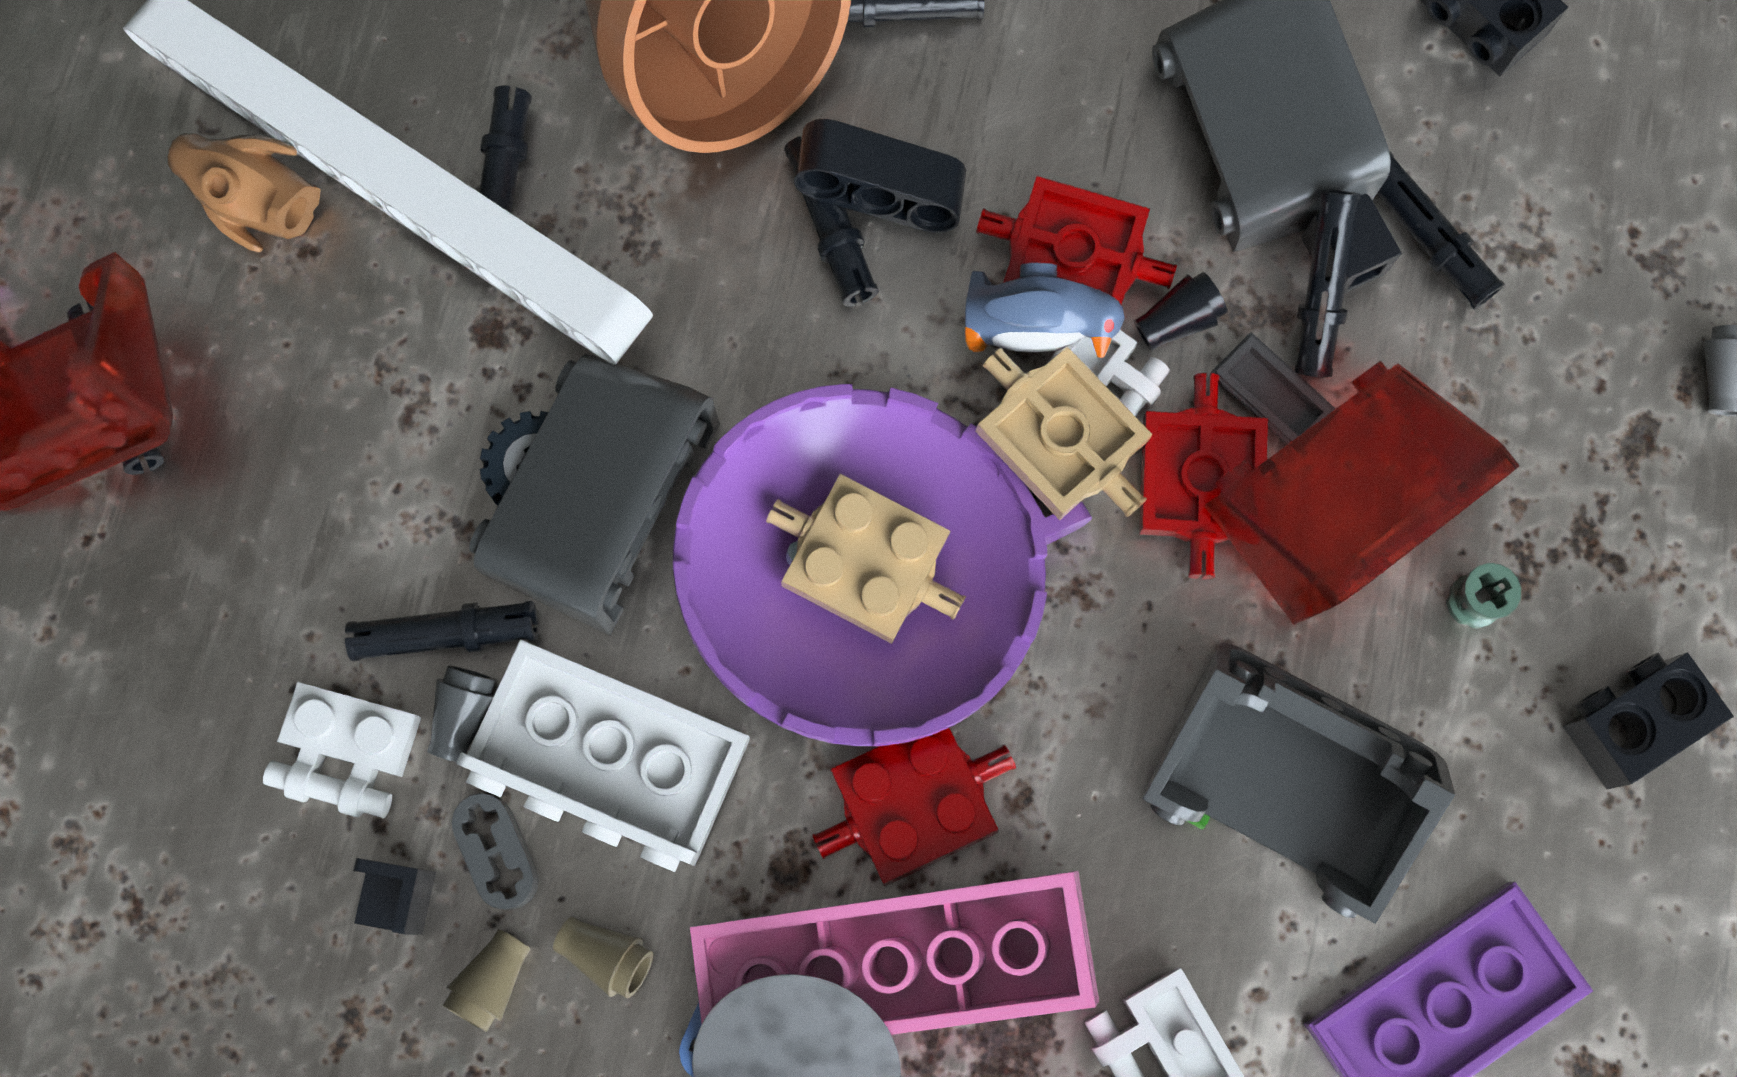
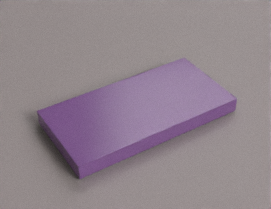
M1514 881L1507 882L1308 1020L1304 1025L1339 1077H1473L1589 995L1593 990Z

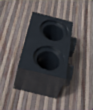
M1420 0L1437 23L1447 26L1467 45L1469 52L1479 63L1489 66L1499 77L1541 42L1568 9V6L1562 0ZM1502 22L1509 23L1516 31L1508 29Z
M1688 652L1664 660L1659 653L1647 657L1625 672L1631 682L1614 693L1607 685L1588 695L1575 705L1580 715L1562 726L1606 789L1635 783L1734 717ZM1662 685L1670 689L1676 698L1677 706L1674 714L1667 711L1661 703L1660 690ZM1612 718L1618 720L1626 730L1627 741L1623 748L1618 746L1610 737L1609 723Z

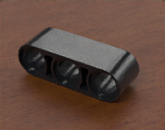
M816 119L808 122L803 128L794 184L804 195L820 201L922 231L945 233L955 229L959 224L967 170L965 165L953 156L840 121Z

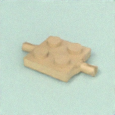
M1068 347L1062 350L1045 366L1031 370L1026 374L1002 348L995 351L994 356L992 354L984 362L983 367L997 379L1007 392L1001 404L978 423L975 432L1059 520L1084 498L1096 495L1102 490L1125 513L1126 517H1129L1147 500L1121 472L1128 459L1141 449L1153 434Z
M842 474L837 478L825 502L813 511L811 516L777 499L773 505V510L771 509L767 517V523H771L798 537L797 553L781 581V586L891 644L905 618L921 602L954 620L966 596H962L933 581L936 559L951 531Z

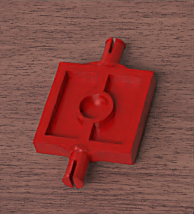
M1036 176L1029 202L1020 211L1017 219L983 208L976 229L978 234L982 233L1010 242V262L1003 283L1019 278L1020 265L1055 264L1057 265V277L1105 292L1116 298L1122 305L1124 295L1134 284L1135 279L1170 289L1177 268V264H1170L1143 256L1144 244L1142 235L1150 208L1040 176Z
M1198 373L1193 376L1194 408L1177 413L1146 411L1143 416V425L1153 435L1142 447L1140 494L1146 497L1147 500L1140 506L1139 535L1173 536L1185 542H1190L1188 577L1198 579L1201 576V580L1215 578V544L1226 540L1261 542L1266 537L1268 418L1236 416L1225 410L1218 409V381L1220 377L1215 373H1210L1207 380V373Z
M947 728L931 736L907 743L879 746L831 768L832 775L844 799V815L846 820L817 834H812L822 859L857 843L872 859L885 887L997 834L999 829L984 799L983 783L1016 769L1012 756L1009 757L1010 752L1007 746L1004 744L1002 747L972 761L970 756L958 746L950 728Z

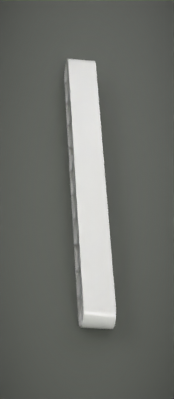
M146 0L123 27L125 33L155 59L274 139L285 141L294 146L299 156L606 362L616 365L652 319L651 311L625 288L190 1Z

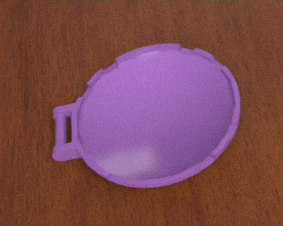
M852 384L820 386L777 399L757 409L738 422L714 445L713 452L704 461L696 476L692 477L683 497L676 521L673 544V577L676 597L689 635L707 666L730 692L760 716L802 736L832 744L886 746L907 743L950 728L974 714L989 702L1011 679L1022 663L1031 643L1034 641L1043 617L1047 592H1045L1047 545L1080 529L1092 519L1084 503L1080 502L1061 520L1054 514L1045 518L1026 484L975 432L977 427L972 423L967 427L956 418L937 409V402L891 387L889 392L853 389ZM842 474L950 530L951 532L936 559L933 581L962 596H966L955 619L953 620L951 617L921 602L905 618L891 644L782 587L781 581L790 566L786 560V553L789 546L793 542L798 541V537L766 522L771 509L773 510L774 503L777 499H780L785 504L811 516L812 512L825 502L837 478Z

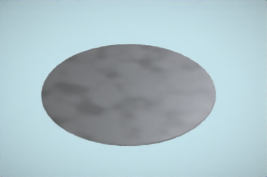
M781 974L767 976L748 982L731 991L711 1009L704 1019L697 1034L693 1050V1077H901L900 1059L894 1039L883 1020L872 1007L859 996L836 983L807 975Z

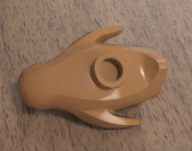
M183 133L177 136L169 147L167 159L171 171L185 183L191 193L202 204L207 216L215 226L230 239L249 250L261 252L263 246L246 227L284 239L298 237L304 234L314 218L313 211L319 205L321 189L314 184L308 183L303 177L271 155L277 153L296 156V148L285 141L260 134L238 135L226 139H207L196 133Z

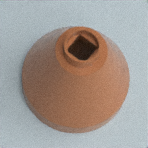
M585 0L600 67L604 79L618 103L664 143L689 152L710 153L731 150L759 139L774 130L800 108L819 85L838 51L847 25L851 0Z

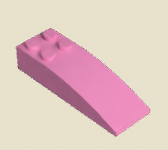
M1078 871L690 927L701 1023H703L711 1009L731 991L753 980L781 974L817 977L848 989L872 1007L883 1020L891 1035L1095 1008L1099 1002Z

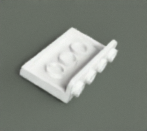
M520 640L468 753L461 752L456 764L471 770L466 780L468 784L499 797L502 796L506 786L529 795L524 808L559 822L563 811H567L586 820L582 833L617 847L623 835L645 845L640 855L641 858L675 872L680 860L693 866L696 865L750 737Z

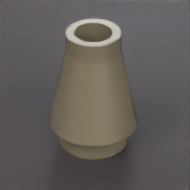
M573 916L564 922L553 944L555 952L567 958L609 997L620 994L627 999L631 998L644 982L654 956L652 951L643 947L642 938L588 924Z
M498 929L492 940L446 987L451 992L442 1006L475 1027L487 1032L495 1019L502 1020L523 961L531 949L515 937Z

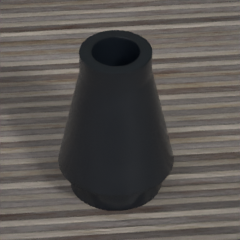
M1205 272L1193 278L1187 274L1144 315L1135 319L1134 324L1147 347L1153 351L1161 345L1218 326L1217 319L1228 313V309L1216 285Z

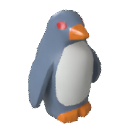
M1026 263L1020 265L1019 278L999 285L991 284L986 274L982 271L972 272L966 298L965 336L967 347L973 352L985 351L989 345L1017 352L1058 351L1074 344L1080 339L1088 337L1092 339L1097 357L1103 358L1106 355L1112 338L1120 331L1125 317L1123 307L1116 298L1090 286L1057 277V265Z

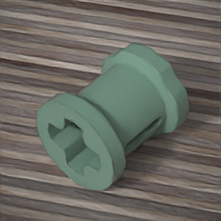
M1495 563L1479 565L1470 573L1461 576L1451 584L1446 605L1450 615L1457 623L1476 629L1492 624L1496 619L1508 616L1517 608L1521 600V586L1516 575L1507 567ZM1501 583L1505 586L1503 590L1498 586ZM1486 589L1491 600L1481 604L1475 593ZM1464 602H1465V604H1466L1467 607H1468V608H1466V609H1464V608L1462 607V604H1463Z

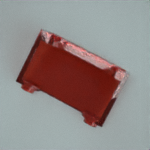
M116 252L90 263L82 271L79 290L83 298L94 307L93 310L15 347L10 348L0 341V511L21 507L154 449L166 442L170 435L173 410L145 280L135 268Z
M1382 361L1376 363L1351 382L1357 390L1356 394L1253 470L1246 460L1237 465L1215 482L1221 493L1204 505L1293 625L1327 611L1357 593L1519 467L1518 462L1503 443L1400 363H1397L1389 370Z

